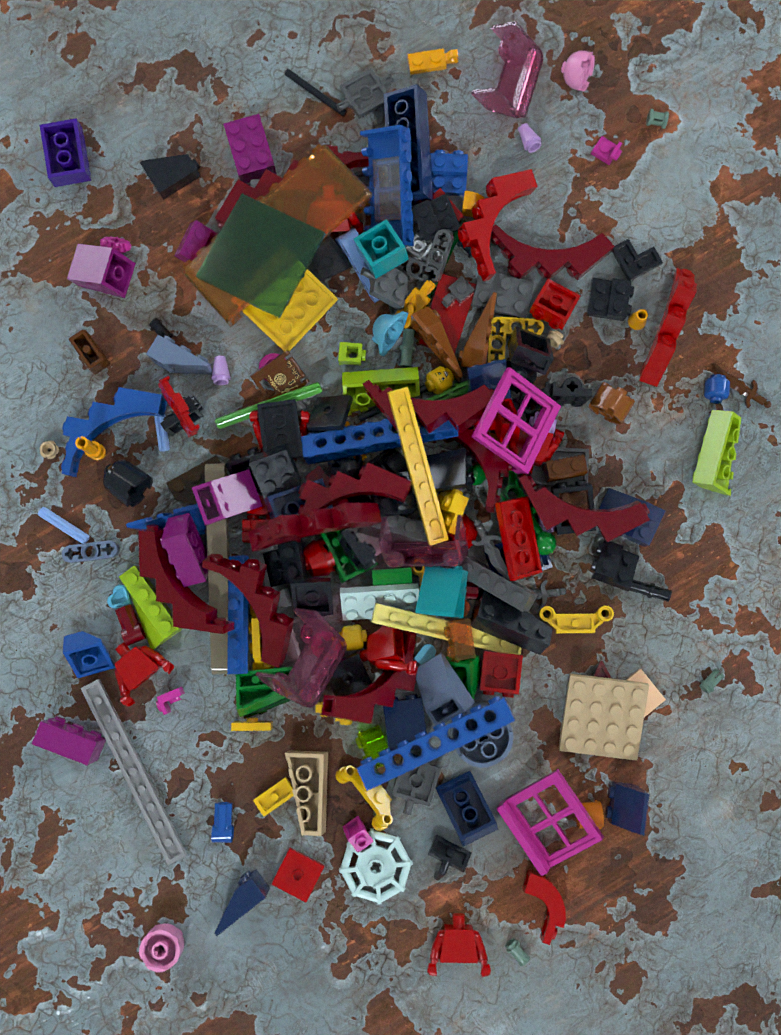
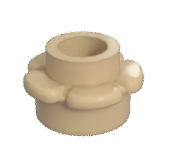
M557 330L549 331L546 338L550 339L551 346L557 348L560 344L564 343L561 332Z
M46 441L40 446L41 456L47 457V459L55 458V455L59 452V447L56 446L54 441Z

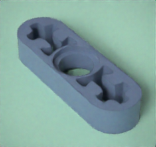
M113 541L68 545L62 550V558L69 563L115 558L119 554L120 548ZM109 544L111 547H114L111 554L109 552H101L100 548H109ZM90 546H93L96 550L93 557L86 555V550ZM71 549L74 552H81V555H74L73 559L68 557Z

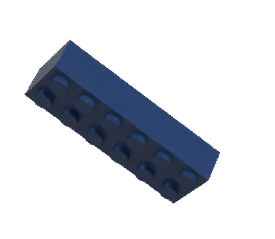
M418 84L384 94L385 127L402 125L410 128L412 206L428 199L429 201L433 200L427 93ZM399 165L388 166L389 187L400 185ZM400 192L389 193L390 203L401 209Z

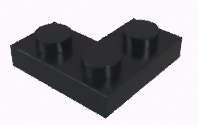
M629 239L615 245L612 250L613 255L629 281L663 263L655 247L637 254Z

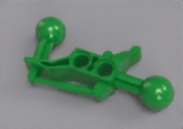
M475 462L473 466L475 483L473 486L480 485L486 480L482 467L478 462ZM509 471L506 488L500 494L503 501L511 500L508 497V492H514L517 498L525 496L518 485L517 473L514 471ZM529 502L539 554L549 555L556 549V538L552 533L541 529L533 517L536 510L532 503Z

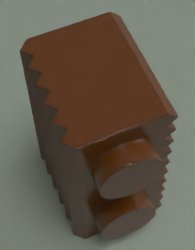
M82 329L69 338V341L88 369L95 375L110 365L86 330Z
M583 454L581 456L574 455L569 458L547 461L543 465L546 482L584 476L588 473L585 455Z

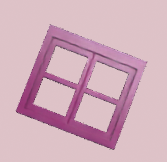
M506 368L472 438L512 465V471L515 473L528 474L561 405L512 368ZM511 384L526 394L516 415L501 405ZM530 398L543 406L533 427L520 419ZM497 412L512 422L502 444L487 434ZM516 426L528 434L518 456L506 448Z
M558 769L502 800L496 808L541 876L547 874L550 867L602 841L604 838ZM554 784L569 806L552 815L538 793ZM533 796L547 818L530 826L517 805ZM574 813L588 834L570 843L557 821ZM550 825H553L566 844L565 847L552 854L548 853L536 835L537 832Z

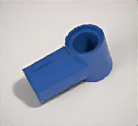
M215 803L214 824L211 832L212 842H233V803Z

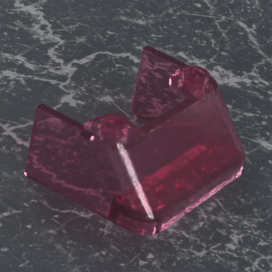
M517 21L493 25L491 29L501 39L498 53L505 62L497 88L472 90L471 94L489 111L516 119L524 118L528 113L542 67L543 53Z
M457 515L455 541L440 542L431 546L428 542L394 543L387 517L382 518L378 542L384 562L390 567L457 566L468 556V544L462 515Z
M295 608L293 612L305 622L300 630V637L306 645L288 676L280 672L273 675L258 671L256 676L274 692L301 706L312 708L317 704L344 656L347 643L317 611Z

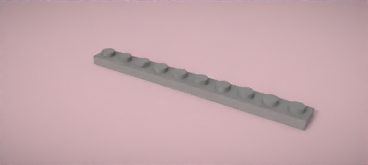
M97 679L80 688L167 864L170 865L183 858L187 853L101 680Z

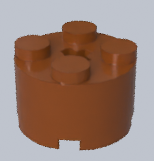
M602 382L588 407L595 414L599 415L600 413L605 416V420L620 425L627 417L635 400L626 396L627 391L623 388L617 387L614 389L608 383Z

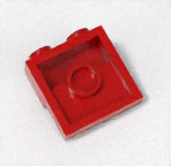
M547 279L529 313L536 320L548 322L551 328L562 330L581 295Z
M483 651L479 690H482L485 695H494L495 692L502 693L503 697L514 698V694L519 695L523 655Z

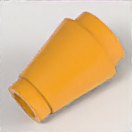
M640 309L630 314L628 317L629 326L634 330L643 329L648 317L647 311Z

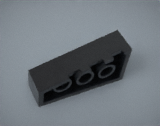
M481 589L478 593L469 625L472 628L539 655L550 645L553 631L551 627L527 611L518 610L484 589Z

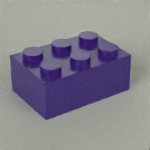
M77 118L39 125L47 176L54 187L91 181L84 132Z

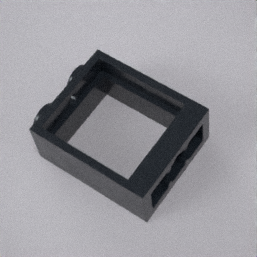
M515 326L508 340L510 362L546 375L554 360L550 339Z
M577 480L575 484L567 485V482L556 483V486L551 487V493L558 498L559 493L586 490L588 509H594L593 487L591 483H587V480ZM560 523L555 526L557 535L574 533L569 523ZM596 527L588 531H596Z

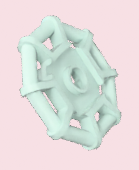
M372 828L368 831L373 839L370 847L357 852L349 841L346 843L347 847L339 873H342L353 897H360L380 905L390 897L405 891L410 867L413 865V860L409 858L398 835L392 836ZM375 839L391 844L388 848L378 846L375 843ZM394 847L402 861H395L391 853ZM354 852L358 855L356 866L350 867ZM373 862L381 864L379 867L380 871L371 870L370 867L373 866ZM402 867L399 881L394 879L396 868ZM351 872H356L359 880L361 881L358 886L356 885L351 875ZM389 883L394 885L392 888L381 893L380 888ZM364 885L371 886L376 889V894L362 890Z

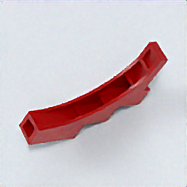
M532 169L492 178L486 185V194L489 198L478 200L472 207V216L475 220L464 222L458 229V238L462 242L463 247L471 246L472 257L475 258L477 263V272L483 281L490 280L496 274L490 257V236L495 219L500 210L507 204L520 197L531 195L538 187Z
M677 268L674 273L673 285L662 321L640 371L639 381L655 387L658 386L676 350V341L686 322L687 310L697 292V283L694 282L695 274L688 269L681 270Z

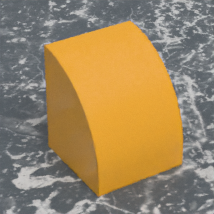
M465 191L462 206L463 216L473 217L472 207L478 200L485 199L484 196L476 192Z

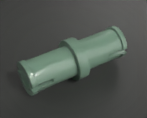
M413 329L403 330V341L400 346L401 360L399 366L401 368L411 367L412 353L415 351L413 346L415 330Z

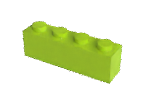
M418 367L342 372L343 396L351 395L353 398L348 416L352 415V412L359 410L363 412L367 411L370 407L376 406L363 387V383L367 380H370L373 385L377 384L381 391L388 387L393 390L408 387L410 397L420 395Z
M712 410L708 418L706 434L703 437V444L698 455V463L693 473L692 483L703 489L731 496L732 489H728L729 479L733 480L734 472H731L732 461L736 460L737 454L734 443H738L741 417L733 411Z
M134 565L119 576L129 591L151 649L155 650L184 629L173 627V612L166 603L156 602V588L148 577H140L139 566Z

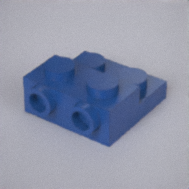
M436 150L434 153H431L433 194L441 188L447 195L464 196L467 187L468 154H464L461 150L453 151V154H447L444 150Z

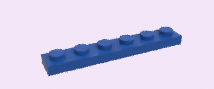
M247 555L229 557V560H237L241 564L249 559ZM228 580V621L234 622V630L228 632L227 674H248V600Z

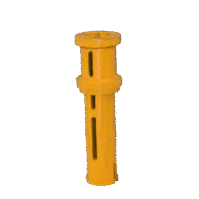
M83 436L81 438L78 437L75 441L76 447L83 450L93 460H102L106 455L105 447L96 441H90Z

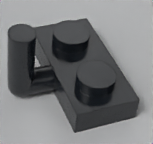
M436 835L427 854L442 862L439 870L434 874L435 880H440L444 877L449 866L464 872L472 852Z

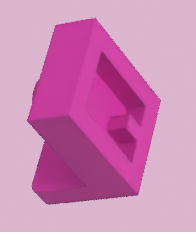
M601 136L591 155L610 165L613 159L617 161L621 155L622 150L620 148L623 143L619 141L616 145Z
M183 687L157 697L156 705L159 712H163V715L171 712L167 701L172 704L181 700L180 696L185 694Z
M359 816L342 826L347 840L357 852L373 843L372 837L367 832Z

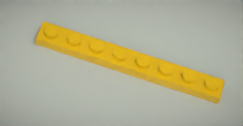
M408 387L387 392L428 544L431 546L449 540Z

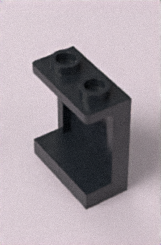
M466 448L426 455L436 494L440 491L466 488L468 491H473V484L475 483L473 466L475 465V459Z

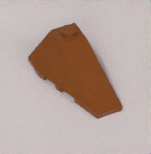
M493 292L464 346V350L459 352L458 361L461 362V366L473 367L474 365L486 364L489 347L488 339L491 334V321L493 320L497 296L496 292Z
M429 306L413 313L410 326L444 366L450 369L456 380L460 382L463 374L440 320L439 313L435 309L431 310Z

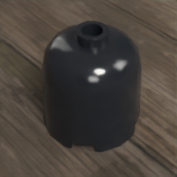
M118 460L107 465L102 480L104 488L127 507L129 505L131 507L138 505L145 498L143 493L147 488L151 489L153 484L151 476L127 460Z

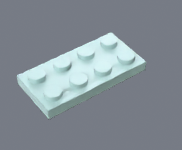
M418 583L340 588L343 621L372 619L375 603L415 612L419 596Z

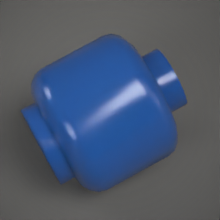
M713 374L705 380L704 397L710 400L711 403L719 404L722 403V400H726L729 397L730 381L724 375Z

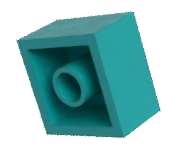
M387 219L353 238L357 251L375 279L409 260L406 247Z

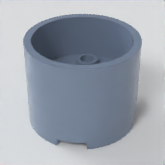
M476 702L462 714L463 716H466L471 713L469 709L480 704L482 707L487 706L489 704ZM487 710L485 718L488 721H494L496 713L493 710ZM467 720L466 724L469 729L475 730L478 727L476 720ZM507 724L486 734V738L482 737L481 740L478 738L455 750L462 760L472 766L485 768L495 765L503 760L511 750L513 743L511 725ZM450 728V737L458 738L459 731L456 728Z

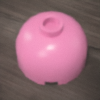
M577 51L569 56L567 62H563L561 72L564 73L566 84L572 89L584 92L589 86L590 82H587V79L593 74L595 57L592 55L593 52Z

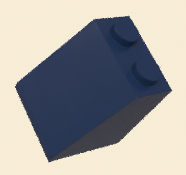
M417 694L406 695V699L401 700L395 697L393 707H383L388 748L391 751L398 748L396 744L406 739L411 742L416 739V734L426 730L422 697H417ZM418 745L412 747V750L422 749Z

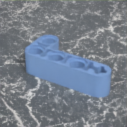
M353 228L335 240L339 248L346 254L371 300L376 303L379 299L369 294V278L360 274L363 267L368 270L370 269L357 251L353 238L359 236V234Z

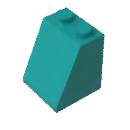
M432 564L431 567H425L415 613L464 618L468 571L462 570L463 566L451 565L450 569L443 568L442 564Z

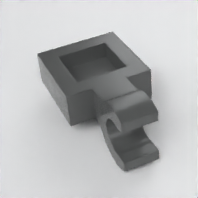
M461 276L448 287L450 293L443 298L441 303L446 308L455 300L462 303L475 289Z

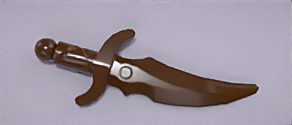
M715 362L713 363L717 374L724 375L730 381V388L737 390L740 395L746 396L745 406L747 408L751 407V399L762 406L764 405L765 408L771 407V402L757 393L758 386L755 380L751 382L752 389H750L743 381L728 374Z

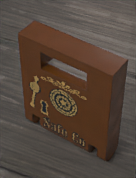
M288 350L250 375L267 400L302 388L310 382L308 378L300 381L305 374L293 356L285 360V357L290 354ZM264 378H266L275 391L270 396L260 383Z

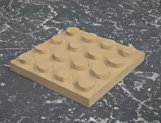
M570 673L558 747L559 751L637 761L649 690L648 683Z

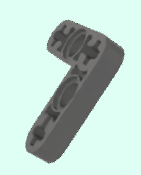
M442 229L436 233L427 262L408 255L409 260L404 262H408L407 266L401 264L395 268L406 275L424 282L427 280H431L433 283L440 281L454 241L453 233L448 229ZM446 233V238H448V241L443 242L441 235H445ZM437 245H442V247H446V249L437 248ZM436 251H440L443 255V259L440 262L434 259ZM413 263H417L420 266V271L417 274L411 269ZM434 270L436 277L431 279V275L423 273L424 271L432 272Z

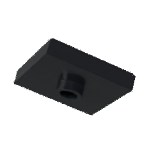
M351 395L317 397L307 429L310 432L344 430L353 401Z
M358 651L322 667L335 696L351 695L372 684Z

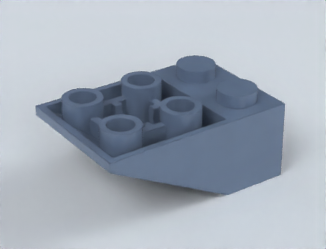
M157 335L146 353L154 364L170 373L212 375L211 364L208 363L206 358L199 354L196 357L189 348L184 345L179 347L172 338L166 335L164 338Z
M443 653L438 654L418 667L416 680L425 710L435 725L442 722L446 723L452 717L465 712L475 703Z

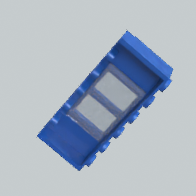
M395 125L360 131L361 136L368 138V147L362 148V155L369 157V167L363 168L362 172L363 175L369 177L370 186L364 187L363 193L370 196V206L364 207V213L371 215V225L365 226L364 230L367 231L387 219L404 246L412 247L414 246L411 204L413 194L411 191L412 173L410 171L412 159L410 128Z

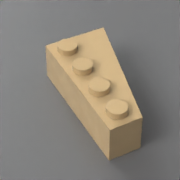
M295 750L285 752L289 766V776L293 786V796L297 805L296 810L301 835L322 836L326 832L328 752Z

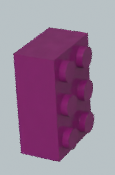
M259 114L223 124L238 176L242 182L249 183L251 179H260L266 169L277 175Z
M186 513L168 518L163 536L161 537V545L168 552V559L170 564L174 565L176 569L177 579L181 580L184 587L206 582L208 569L202 568V563L207 557V550L191 514Z
M55 716L54 718L40 721L32 745L84 765H90L99 760L106 739L98 731L91 730L89 732L84 730V726L73 723L71 725L66 723V719Z

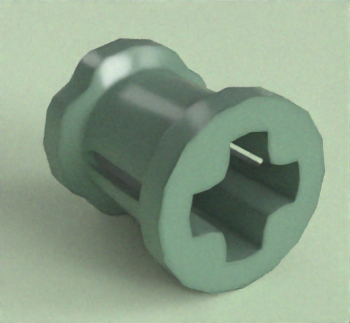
M650 108L646 126L657 125L665 129L669 112H656Z

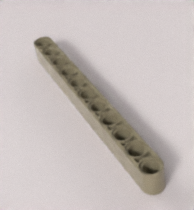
M225 463L205 464V483L227 476ZM228 519L206 526L207 557L210 554H220L223 558L229 559ZM208 570L209 605L217 609V618H226V621H228V579L220 573ZM210 632L212 675L227 674L228 632L225 634Z

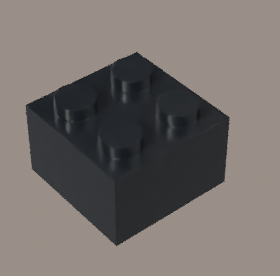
M287 443L250 456L249 464L264 498L301 485V477Z

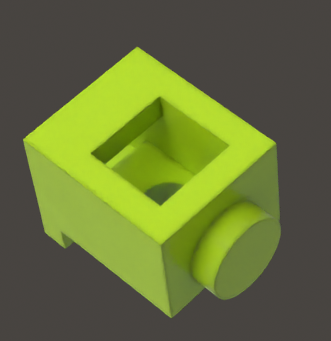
M340 342L339 365L361 366L362 361H366V350H363V344ZM351 353L356 354V357L350 358L349 355Z

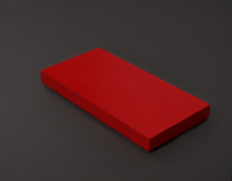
M442 274L430 309H435L439 313L440 320L455 354L474 292L462 303L455 300L446 308L441 302L450 293L448 287L457 281L458 278ZM468 282L475 289L476 284ZM420 338L419 345L429 348Z
M528 496L495 503L509 580L515 581L543 573Z

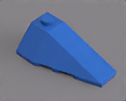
M198 504L174 509V514L161 513L157 514L156 519L148 517L126 524L127 528L136 530L146 529L147 525H158L159 528L164 529L168 518L190 513L200 536L204 535L205 531H207Z

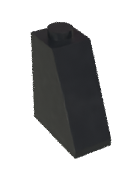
M188 154L140 162L143 170L163 200L201 177L198 171L200 169L199 164L195 158L191 160Z

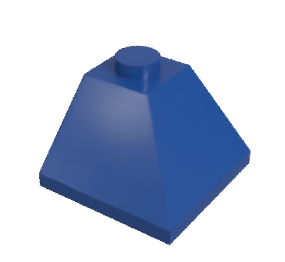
M84 631L64 636L63 654L77 678L115 668L114 662L101 639Z

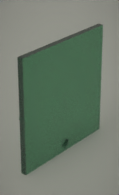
M241 194L221 232L217 235V239L196 277L280 319L298 284L305 276L304 274L326 234L266 204Z

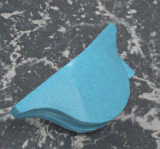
M402 311L396 315L383 314L375 320L372 341L378 344L381 356H385L399 339L409 313Z

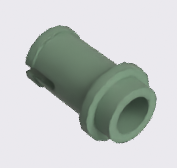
M715 668L705 680H701L699 686L704 692L708 694L713 692V688L724 678L722 673L715 678L720 672L718 669Z
M513 938L506 943V951L513 955L520 966L525 965L530 960V957L520 946L519 940Z

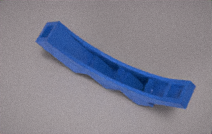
M118 387V391L114 395V405L92 402V406L88 411L89 420L67 416L62 429L63 435L69 437V441L66 443V456L61 465L62 474L77 477L80 459L84 454V451L78 449L75 445L78 437L81 438L83 436L93 441L104 430L122 420L137 416L164 417L167 406L164 396Z

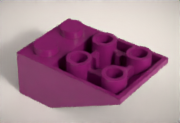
M195 220L190 223L174 256L192 267L229 283V276L224 272H218L210 261L224 242L228 241L242 253H244L245 249Z
M250 470L192 487L206 526L262 507Z

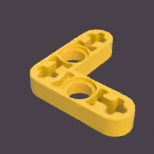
M494 317L491 321L492 328L490 338L488 339L487 363L494 360L495 354H498L497 360L505 359L506 336H511L513 332L511 325L513 323H519L522 329H525V323L530 328L536 324L537 328H540L536 333L533 329L529 328L527 331L541 335L544 331L543 322L531 318ZM496 322H499V324L503 326L500 327L499 335H495L496 327L493 325H495ZM492 341H501L502 347L500 349L493 348Z

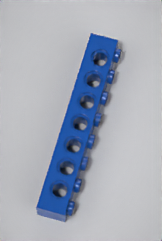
M387 418L378 422H365L358 426L348 425L344 427V430L308 433L306 436H301L303 458L308 465L399 448L402 445L399 434L394 433L396 429ZM417 420L418 425H421L419 431L423 443L459 436L458 431L449 421H446L429 434ZM377 433H383V435L376 437ZM364 436L362 440H357L358 437ZM340 440H345L344 443L338 444ZM327 443L324 447L319 448L321 444Z
M499 696L488 700L489 705L487 706L477 705L469 709L471 713L463 716L462 713L452 717L453 722L447 725L444 722L433 726L434 731L428 734L425 730L416 734V739L411 742L406 739L396 744L398 748L392 751L390 748L379 752V757L372 759L370 756L360 761L361 765L357 767V770L366 790L368 791L514 722L516 719L506 698L500 699ZM487 710H493L496 713L494 721H488L485 718ZM468 719L477 721L478 727L475 730L467 727ZM456 728L459 731V737L451 738L448 730ZM436 736L440 739L441 744L439 747L431 745V737ZM414 745L422 748L420 756L413 754L412 747ZM395 754L403 756V764H397L394 761ZM380 762L385 765L384 773L377 771V763Z

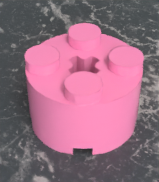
M164 923L155 925L148 932L140 944L139 955L149 970L164 972L178 961L184 949L182 931L174 925Z

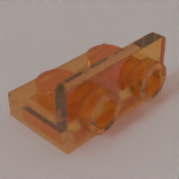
M470 618L445 622L444 635L448 639L447 654L451 661L460 662V660L475 658Z

